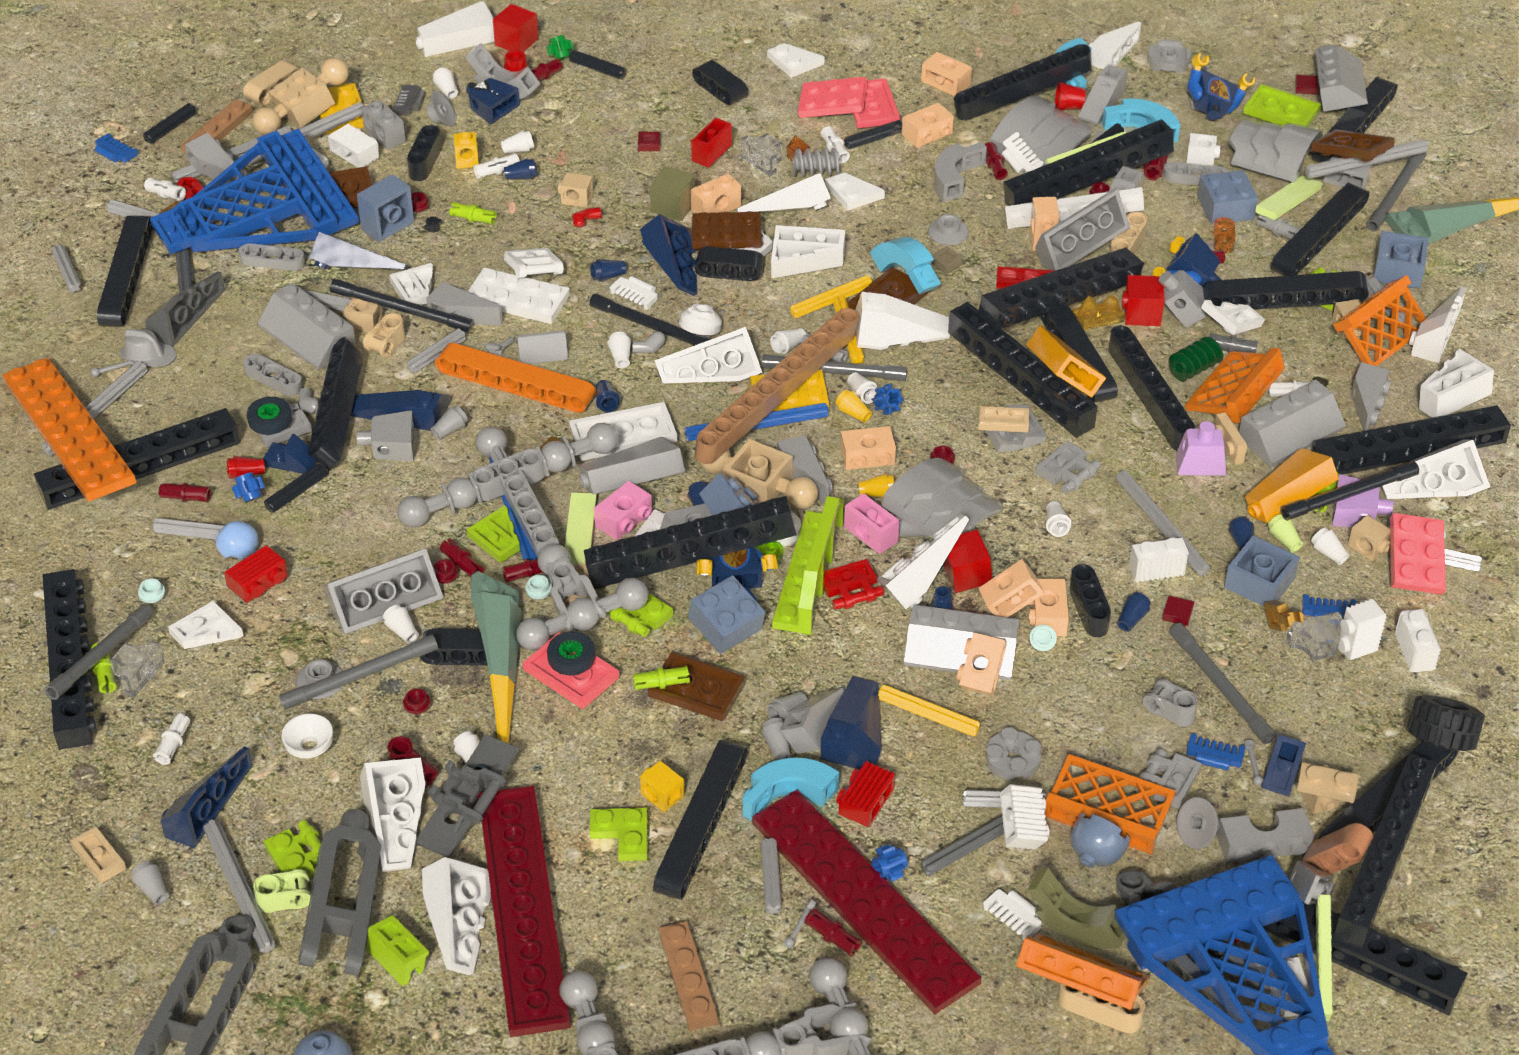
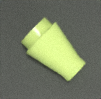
M1282 514L1270 520L1268 523L1269 533L1286 546L1290 552H1295L1303 546V542L1292 520L1286 521Z

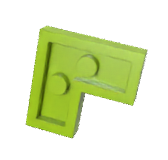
M647 808L590 809V839L618 838L619 861L647 860Z

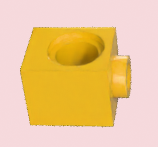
M476 132L453 134L457 169L478 165Z
M659 761L654 766L645 769L640 776L641 795L661 811L666 812L684 798V779L662 761Z

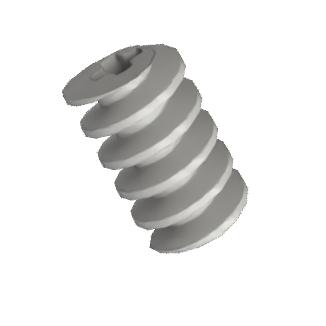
M797 148L793 155V177H796L798 170H800L802 177L805 176L806 170H809L811 176H814L815 170H818L821 176L824 170H827L829 176H831L833 169L836 170L837 175L839 174V156L836 148H832L830 154L827 148H823L821 154L818 148H814L812 154L809 148H805L803 155L801 150Z

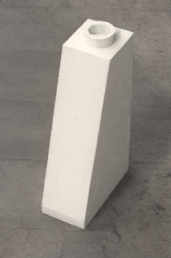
M485 2L475 3L418 27V37H415L418 50L421 49L424 56L427 57L477 46L480 43L494 42L493 17Z

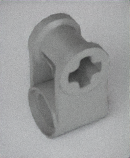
M1166 679L1157 680L1153 691L1147 693L1142 699L1144 707L1149 712L1159 715L1178 726L1187 727L1195 721L1197 696L1193 692L1174 685Z

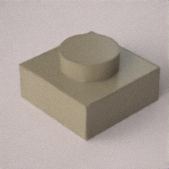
M948 246L932 254L934 260L931 264L945 274L963 264V257Z

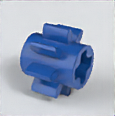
M891 384L875 388L876 394L874 398H871L875 405V411L883 410L884 415L899 411V405L901 401H904L899 392L900 389H892Z
M253 472L235 478L237 485H234L232 490L236 499L242 497L244 503L262 496L260 490L264 489L265 485L261 476L255 478Z
M888 844L876 849L878 855L872 859V866L880 873V877L885 878L886 881L890 879L891 882L904 877L902 871L908 867V861L901 848L895 849L894 845L889 846Z

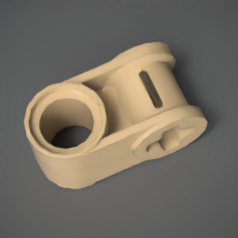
M395 313L385 315L366 334L363 341L364 349L368 351L374 350L380 353L382 357L388 358L405 340L406 336L402 317Z

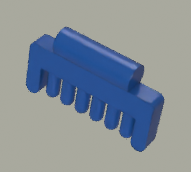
M106 134L95 140V152L113 162L118 160L128 162L138 156L136 148H130V146H126V144L119 142L117 139L115 140L114 137L111 138V134Z
M1304 594L1302 613L1303 615L1313 616V621L1341 624L1346 608H1351V605L1355 606L1357 603L1355 599H1351L1350 604L1347 600H1344L1342 607V601L1337 600V606H1335V600L1331 599L1329 606L1327 598L1323 599L1322 605L1321 598H1317V604H1315V598L1311 597L1309 604V595Z
M1191 734L1186 754L1196 757L1197 762L1226 771L1229 770V766L1241 767L1246 749L1245 746L1241 745L1238 754H1236L1238 747L1234 745L1230 753V744H1226L1223 751L1224 743L1220 742L1216 749L1217 742L1214 740L1209 748V739H1206L1202 746L1203 738L1199 737L1197 744H1195L1197 735Z

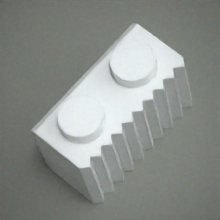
M350 124L345 125L328 136L330 151L356 167H364L379 158V145L376 139L368 137L359 128H353Z
M1169 538L1155 542L1145 541L1141 544L1131 545L1129 568L1135 582L1139 583V581L1144 582L1150 579L1159 580V578L1164 579L1170 576L1174 578V576L1185 575L1189 552L1183 538Z
M1373 599L1365 600V603L1360 602V604L1355 606L1351 605V608L1347 607L1344 619L1341 620V632L1339 638L1336 639V644L1339 651L1344 653L1349 660L1378 651L1379 640H1381L1382 629H1384L1383 626L1387 617Z
M1425 610L1402 611L1398 619L1395 635L1400 644L1399 647H1401V651H1403L1405 656L1404 659H1406L1408 664L1407 667L1410 668L1409 671L1421 672L1436 669V662H1438L1441 648Z
M1010 784L1000 792L1006 847L1035 850L1047 842L1049 826L1045 820L1046 800L1042 797L1041 787Z

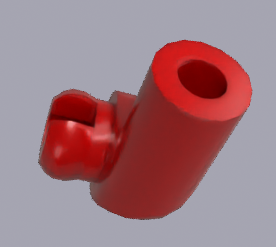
M600 207L585 208L573 213L571 220H573L574 227H584L585 220L601 219Z

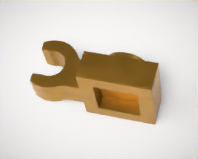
M1276 600L1264 602L1269 628L1283 632L1291 629L1292 622H1304L1301 610L1290 611L1286 603Z

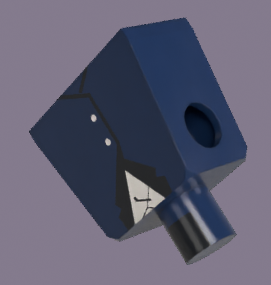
M488 78L480 84L470 82L467 85L466 93L469 94L471 110L491 125L520 106L519 90L513 85L493 78Z

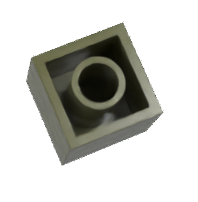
M663 166L649 187L652 212L683 221L691 209V189L696 187L695 175Z

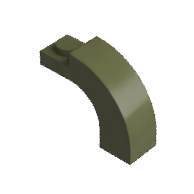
M1049 868L1038 870L1027 890L1038 903L1035 913L1044 923L1062 936L1085 946L1104 949L1121 946L1126 936L1114 918L1115 910L1119 909L1116 905L1097 907L1082 903L1063 888Z

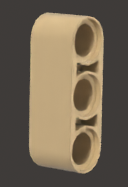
M281 60L249 80L244 86L243 94L246 98L261 106H265L272 102L268 92L301 68L286 60Z
M1131 212L1127 215L1130 228L1113 238L1110 252L1127 247L1133 254H1136L1146 234L1148 218L1144 213Z
M1060 983L1058 1003L1063 1009L1125 1033H1134L1140 1029L1145 1008L1144 1000L1140 996L1136 997L1133 1008L1129 1010Z

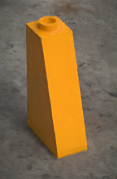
M1041 325L1026 344L1057 376L1091 398L1106 379L1102 373L1059 337Z
M1303 448L1296 451L1245 496L1250 516L1268 523L1275 516L1281 514L1282 506L1301 499H1308L1339 480L1332 457Z

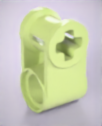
M292 870L284 873L265 874L258 877L254 882L253 888L255 901L260 911L272 913L307 907L311 895L307 885L310 880L309 874L304 870Z

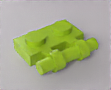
M649 593L646 604L639 610L629 611L619 607L606 613L610 615V619L626 625L627 629L633 634L646 637L650 632L647 626L656 631L673 617V608Z
M302 820L298 823L297 827L300 830V834L296 836L292 834L290 829H287L263 841L266 851L280 873L304 870L309 874V877L314 875L313 865L317 862L321 841L318 838V831L314 826H310L307 820ZM309 845L312 850L305 854L302 848Z

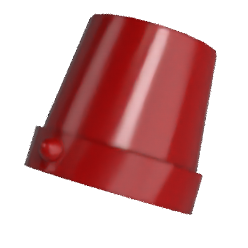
M511 50L504 55V69L508 71L518 72L528 66L526 55L521 50Z
M1059 82L1055 92V108L1061 111L1081 110L1085 103V88Z

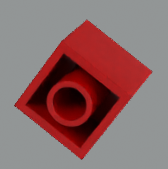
M510 4L492 19L495 46L508 51L521 50L524 52L539 40L537 13Z
M1127 276L1126 290H1123L1122 294L1125 325L1161 327L1165 296L1164 286L1159 282L1160 276Z
M978 529L960 534L943 563L955 594L980 587L992 579L990 555Z

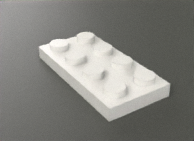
M488 268L482 269L468 290L469 293L501 305V310L504 313L549 324L553 323L570 296V289L567 287L526 277L517 278L514 274Z
M665 402L569 421V429L574 442L587 437L589 429L596 423L605 422L611 424L618 433V443L615 449L606 454H599L593 450L587 451L579 455L581 461L607 456L658 437H662L671 443L677 442V433Z

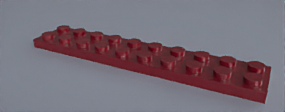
M526 786L498 790L482 815V829L509 1036L511 1038L570 1029L568 1006L562 1000L559 991L563 980L535 787Z
M798 790L752 816V824L767 839L774 838L776 840L777 850L934 1015L981 984L982 977L884 878L880 877V873Z

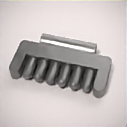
M401 85L399 96L392 111L396 115L407 116L412 111H418L425 92L419 89V85Z

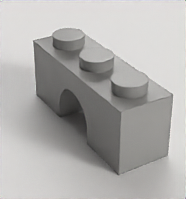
M1304 808L1276 811L1272 831L1256 829L1251 824L1249 816L1245 815L1221 818L1217 832V839L1226 863H1244L1270 855L1274 858L1288 855L1299 856L1308 851L1314 837Z

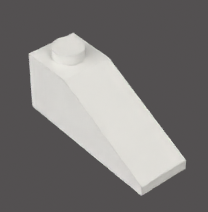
M1135 22L1100 35L1094 42H1091L1089 46L1092 48V65L1102 69L1107 64L1116 66L1139 41L1141 23Z

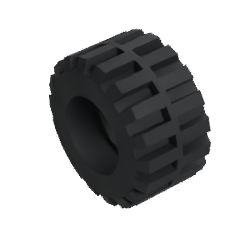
M1433 695L1416 696L1407 731L1417 739L1435 746L1458 751H1470L1477 748L1485 715L1475 707L1456 700Z

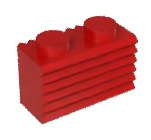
M715 117L690 141V149L692 150L691 160L705 167L713 165V162L720 158V155L725 153L729 146H732L731 123Z
M265 545L224 571L227 587L246 603L260 597L263 592H266L271 586L274 587L275 584H280L288 576L285 560L269 548L268 545Z
M865 761L860 770L854 769L849 780V786L847 789L842 788L839 791L836 803L839 804L838 815L869 828L873 820L878 816L881 808H883L886 800L894 791L895 773Z

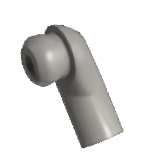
M656 331L645 341H633V353H655L665 342L664 334Z
M300 389V410L302 409L303 412L309 414H317L318 399L311 397L310 389Z

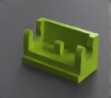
M393 915L368 927L366 950L401 986L409 983L410 974L414 968L419 975L422 974L429 951Z

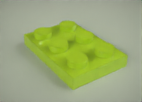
M1261 84L1245 104L1243 113L1253 118L1284 126L1288 123L1309 127L1320 112L1321 103Z

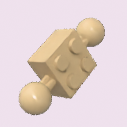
M332 57L324 61L321 66V74L317 77L304 68L295 71L290 77L277 84L275 88L268 92L275 108L263 107L254 113L252 123L255 130L262 135L278 130L281 118L284 116L300 128L308 124L335 104L326 85H340L345 82L349 74L347 64L340 58Z
M751 439L743 445L734 457H731L730 450L728 449L715 462L710 464L700 463L702 468L709 473L719 474L723 472L728 478L731 476L735 477L742 487L746 488L749 486L758 495L756 500L760 503L777 498L782 492L786 494L788 502L793 507L807 509L818 498V488L813 480L807 477L793 479L792 455Z

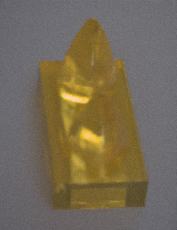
M1113 295L1107 297L1100 304H1096V301L1091 296H1088L1080 308L1072 309L1083 330L1122 323L1125 318L1118 299Z

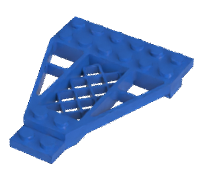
M298 128L283 135H280L276 130L257 138L256 145L196 195L179 202L171 210L151 217L150 221L171 255L188 247L191 248L192 252L239 248L249 243L270 245L316 240L318 232L326 235L333 234L359 223V218ZM262 155L269 167L242 177L239 171L257 156ZM232 177H236L237 180L225 184ZM277 181L275 185L269 184L271 182ZM256 189L254 194L248 193L249 191ZM262 191L271 192L270 197L260 194ZM277 194L285 195L286 199H276ZM235 197L233 202L227 201ZM241 199L250 201L249 205L239 204ZM256 202L266 204L264 209L254 207ZM214 206L212 211L206 210L207 208ZM220 207L229 209L227 214L218 211ZM235 211L245 213L243 217L234 216ZM295 214H301L310 227V230L279 233L273 223ZM203 217H207V218H208L207 222H205V220L203 219ZM214 219L224 221L222 226L212 224ZM263 227H267L271 231L270 234L243 236Z
M1272 855L1115 910L1114 918L1127 937V948L1140 969L1147 968L1248 1046L1254 1055H1334L1327 1044L1329 1034L1303 901L1299 899L1298 892ZM1296 915L1301 941L1284 947L1275 946L1262 926ZM1231 938L1229 944L1221 942ZM1238 939L1252 944L1250 951L1233 946L1234 940ZM1255 946L1262 955L1254 953ZM1208 949L1225 953L1223 961L1210 957L1207 953ZM1190 953L1204 976L1185 982L1161 963ZM1303 953L1311 997L1308 996L1284 960L1285 958ZM1229 955L1246 960L1245 966L1241 967L1228 963ZM1250 962L1267 967L1266 973L1262 974L1248 969ZM1271 969L1277 978L1269 976ZM1223 972L1240 976L1239 984L1225 980L1222 976ZM1244 978L1261 983L1260 991L1242 986ZM1265 985L1282 990L1281 998L1263 993ZM1211 986L1228 1015L1201 995L1198 990ZM1286 992L1293 1002L1284 1000ZM1241 995L1256 1000L1254 1008L1240 1004L1238 996ZM1262 1002L1277 1007L1275 1015L1258 1010L1259 1003ZM1283 1009L1298 1014V1018L1288 1020L1279 1017L1280 1010ZM1257 1019L1272 1024L1269 1029L1261 1030L1254 1026L1253 1021Z

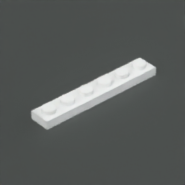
M1142 187L1119 190L1125 213L1144 210ZM1108 192L1056 199L1059 210V222H1062ZM1032 203L1005 206L1008 229L1030 226Z

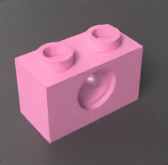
M628 481L594 507L595 527L612 538L619 540L625 534L630 533L641 521L646 520L652 513L651 494Z
M864 493L845 505L844 527L878 554H882L898 543L900 520Z

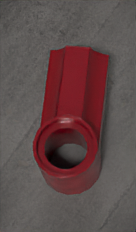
M1168 154L1144 164L1143 172L1148 180L1156 181L1162 177Z
M398 736L388 742V761L421 758L425 788L434 782L438 775V769L413 749L410 739Z

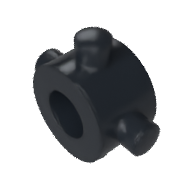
M434 216L428 217L426 225L423 227L429 232H437L440 230L442 220Z

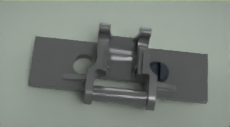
M485 734L461 770L455 766L453 761L449 760L445 766L448 780L441 790L436 785H433L429 791L431 799L438 807L416 839L415 844L441 856L451 858L470 826L473 827L474 824L482 822V815L499 788L505 786L506 780L502 776L515 758L519 748ZM482 789H485V791L483 792V794L481 795V797H480L479 800L477 801V803H476V805L474 806V808L471 809L470 807H471L472 804L475 802V800H476L477 796L479 795V793L481 792V790H482ZM456 813L460 815L455 824L445 822L450 814Z

